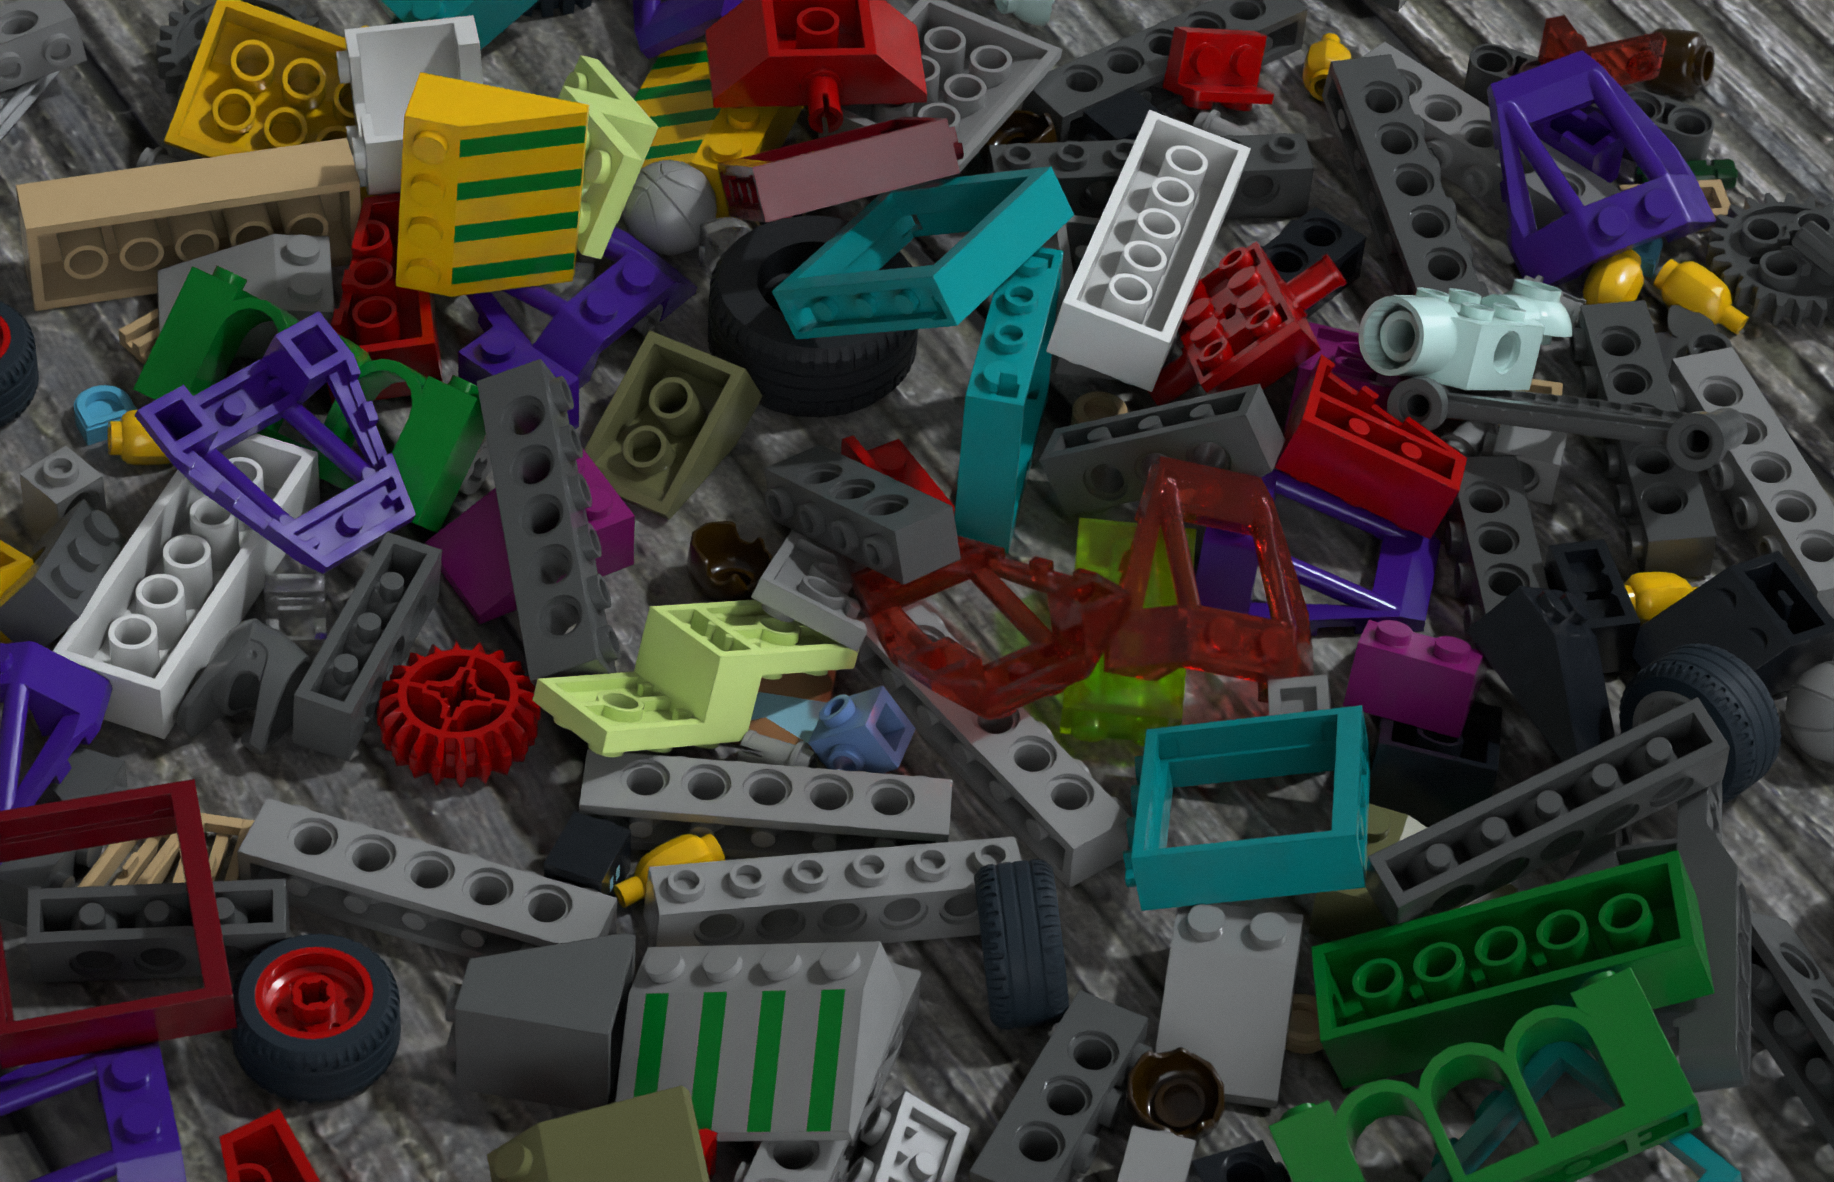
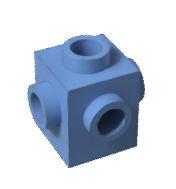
M882 685L851 696L846 694L838 695L828 701L820 710L819 720L808 744L818 755V759L828 769L885 774L888 771L899 768L916 728Z

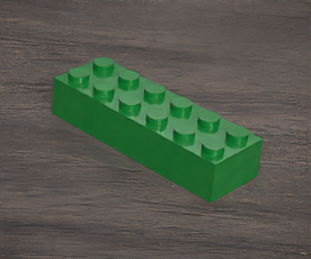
M1678 850L1311 947L1320 1042L1344 1089L1426 1068L1433 1057L1450 1046L1474 1042L1489 1044L1497 1049L1504 1048L1507 1035L1520 1018L1534 1009L1550 1005L1574 1007L1570 993L1579 990L1584 981L1600 972L1614 971L1618 973L1631 967L1652 1010L1715 994L1698 899Z

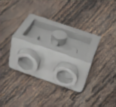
M905 1091L886 1109L879 1106L871 1113L860 1135V1140L866 1143L862 1157L853 1164L844 1182H953L970 1128Z

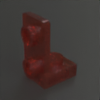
M1565 15L1546 19L1538 60L1543 65L1583 50L1598 62L1620 86L1658 77L1667 40L1661 32L1588 47L1584 36L1578 34Z

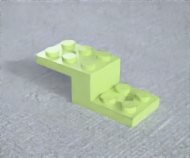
M580 55L574 71L567 76L558 99L590 105L577 249L582 255L602 259L615 225L618 224L627 199L639 175L658 126L598 59Z
M757 600L650 606L634 672L537 679L532 701L552 715L557 725L573 731L588 743L591 751L602 756L621 757L624 755V752L639 750L668 753L673 747L684 746L714 749L720 743L740 742L746 732H748L761 678L776 680L782 678L783 674L802 672L813 676H824L828 674L829 670L854 669L858 652L796 620L784 622L770 616L762 609V603Z

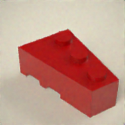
M1321 354L1294 401L1284 434L1285 442L1276 461L1275 468L1288 473L1300 482L1309 483L1340 497L1351 506L1361 507L1381 516L1403 530L1413 531L1431 539L1460 491L1467 457L1408 416L1401 423L1375 404L1379 395L1364 385L1358 392L1331 373L1336 364Z

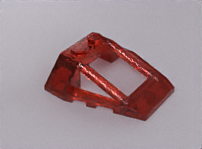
M1159 456L1153 460L1134 519L1138 521L1130 549L1123 553L1118 569L1122 575L1116 593L1109 598L1104 613V672L1154 682L1159 681L1179 668L1258 682V701L1269 703L1268 680L1314 676L1309 613L1274 500L1262 478ZM1184 522L1252 536L1271 619L1201 605ZM1161 525L1177 605L1143 608Z
M958 535L960 560L903 585L869 567L851 574L853 589L860 607L890 661L897 668L930 690L987 720L1008 717L1014 714L1020 707L1043 697L1060 694L1066 687L1089 677L1132 604L1130 592L1097 572L1078 568L1073 572V576L1054 571L1052 560L1035 556L1029 560V564L1007 559L1003 547ZM1000 578L1048 595L1052 632ZM970 579L1031 645L982 665L981 657L948 636L932 642L902 608Z

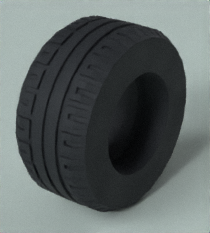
M798 216L782 218L760 225L735 241L718 259L716 267L712 272L708 306L709 351L712 356L745 368L762 394L759 405L772 411L793 416L822 418L845 415L869 407L892 392L905 379L915 360L919 329L795 339L772 293L780 283L849 222L847 220L825 216ZM899 251L879 270L912 267V265Z

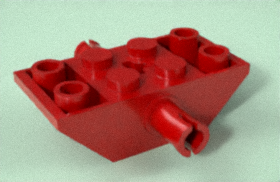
M744 0L705 30L713 108L808 106L810 127L818 133H823L822 117H825L828 133H832L841 127L844 120L840 105L927 103V89L917 26L885 0Z
M1257 241L1247 248L1239 247L1232 250L1221 259L1218 268L1202 279H1199L1178 328V333L1184 345L1181 348L1183 354L1161 369L1153 391H1148L1155 403L1160 406L1171 403L1199 383L1208 395L1259 383L1262 390H1264L1321 351L1306 319L1308 315L1305 310L1340 286L1346 285V280L1328 254L1322 256V259L1286 283L1280 277Z

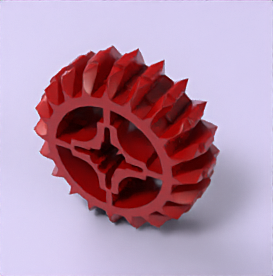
M457 640L450 650L441 651L432 644L425 657L410 652L406 666L393 665L390 680L382 683V689L379 693L377 725L380 726L381 741L384 744V749L392 751V757L395 759L396 766L409 765L414 779L430 773L436 786L445 778H454L462 788L466 779L471 777H477L486 785L491 771L508 775L512 762H524L528 747L535 745V738L538 735V721L540 720V706L532 701L536 687L530 682L529 676H525L520 661L507 663L503 649L488 655L484 651L481 642L472 650L462 649Z

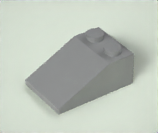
M272 234L160 269L157 272L159 334L192 266L212 275L217 265L247 280L244 291L259 299L269 301L289 312L299 321L320 311L331 325L334 314L329 236ZM263 322L252 328L242 340L234 358L262 359L274 335L278 334V329L274 322Z
M1217 903L1177 907L1155 1053L1184 1047L1190 1053H1194L1213 1064L1225 1085V1102L1277 1109L1293 998L1300 964L1304 915Z

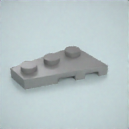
M791 530L761 576L751 598L762 603V609L770 616L784 622L796 620L858 652L867 634L865 623L856 620L861 610L858 600L848 597L852 581L844 556Z

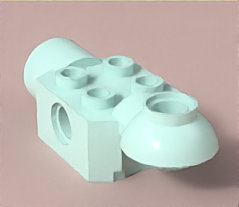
M1514 279L1512 290L1503 294H1491L1484 298H1481L1482 296L1477 293L1449 288L1447 294L1434 289L1417 287L1415 295L1383 297L1375 301L1366 310L1359 327V346L1367 364L1374 371L1382 375L1423 376L1443 385L1463 390H1530L1540 345H1550L1552 336L1572 337V324L1566 308L1560 302L1562 290L1536 281Z

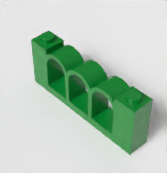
M217 265L212 275L192 266L133 390L157 400L184 385L194 396L225 378L242 340L252 328L260 323L273 321L279 333L300 321L289 312L269 301L259 299L244 291L247 280ZM339 335L355 356L361 371L358 380L366 401L373 402L378 394L391 384L407 383L411 391L412 407L409 418L392 454L416 513L412 522L434 533L439 532L486 435L478 387L455 375H452L449 383L446 384L431 376L426 378L419 372L397 361L388 359L372 361L365 350ZM335 399L324 425L351 448L355 437ZM284 418L257 432L260 435L318 452L320 479L344 490L356 484L314 445L311 449L278 433Z
M1629 967L1618 973L1604 971L1588 978L1582 983L1579 990L1570 993L1574 1007L1550 1005L1534 1009L1520 1018L1507 1035L1503 1052L1489 1044L1474 1042L1450 1046L1431 1059L1421 1074L1418 1089L1406 1082L1388 1079L1366 1083L1345 1098L1336 1115L1329 1100L1317 1105L1314 1103H1304L1289 1109L1281 1116L1279 1122L1268 1127L1292 1182H1365L1355 1156L1357 1140L1369 1124L1378 1118L1390 1115L1409 1117L1424 1127L1433 1141L1451 1182H1574L1698 1128L1703 1123L1698 1100L1632 968ZM1560 1041L1577 1043L1589 1050L1598 1061L1620 1108L1551 1138L1524 1082L1525 1065L1533 1053L1547 1044ZM1475 1078L1493 1080L1505 1087L1514 1098L1536 1145L1465 1175L1439 1119L1441 1102L1449 1090L1462 1081Z

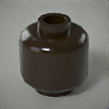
M1669 28L1655 29L1649 35L1645 44L1640 43L1634 57L1635 73L1642 75L1643 84L1650 93L1679 97H1692L1697 94L1702 86H1707L1711 81L1715 64L1714 49L1712 46L1707 45L1705 38L1700 32Z

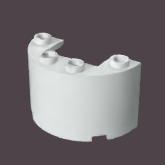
M474 15L344 29L346 50L336 51L340 84L350 83L356 124L346 126L347 140L355 163V169L359 176L360 187H366L368 196L400 192L404 115L420 72L483 84L480 41Z

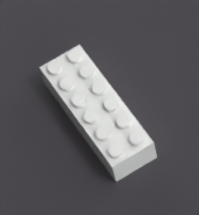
M1149 110L1062 302L1046 352L1064 358L1071 363L1082 365L1119 379L1123 383L1152 392L1234 197L1251 148Z
M257 433L222 452L230 462L294 519L312 510L319 504L318 452ZM177 470L103 577L81 616L67 629L53 651L110 680L113 690L103 720L165 739L177 721V713L184 698L206 669L216 646L231 629L242 622L286 553L199 491Z

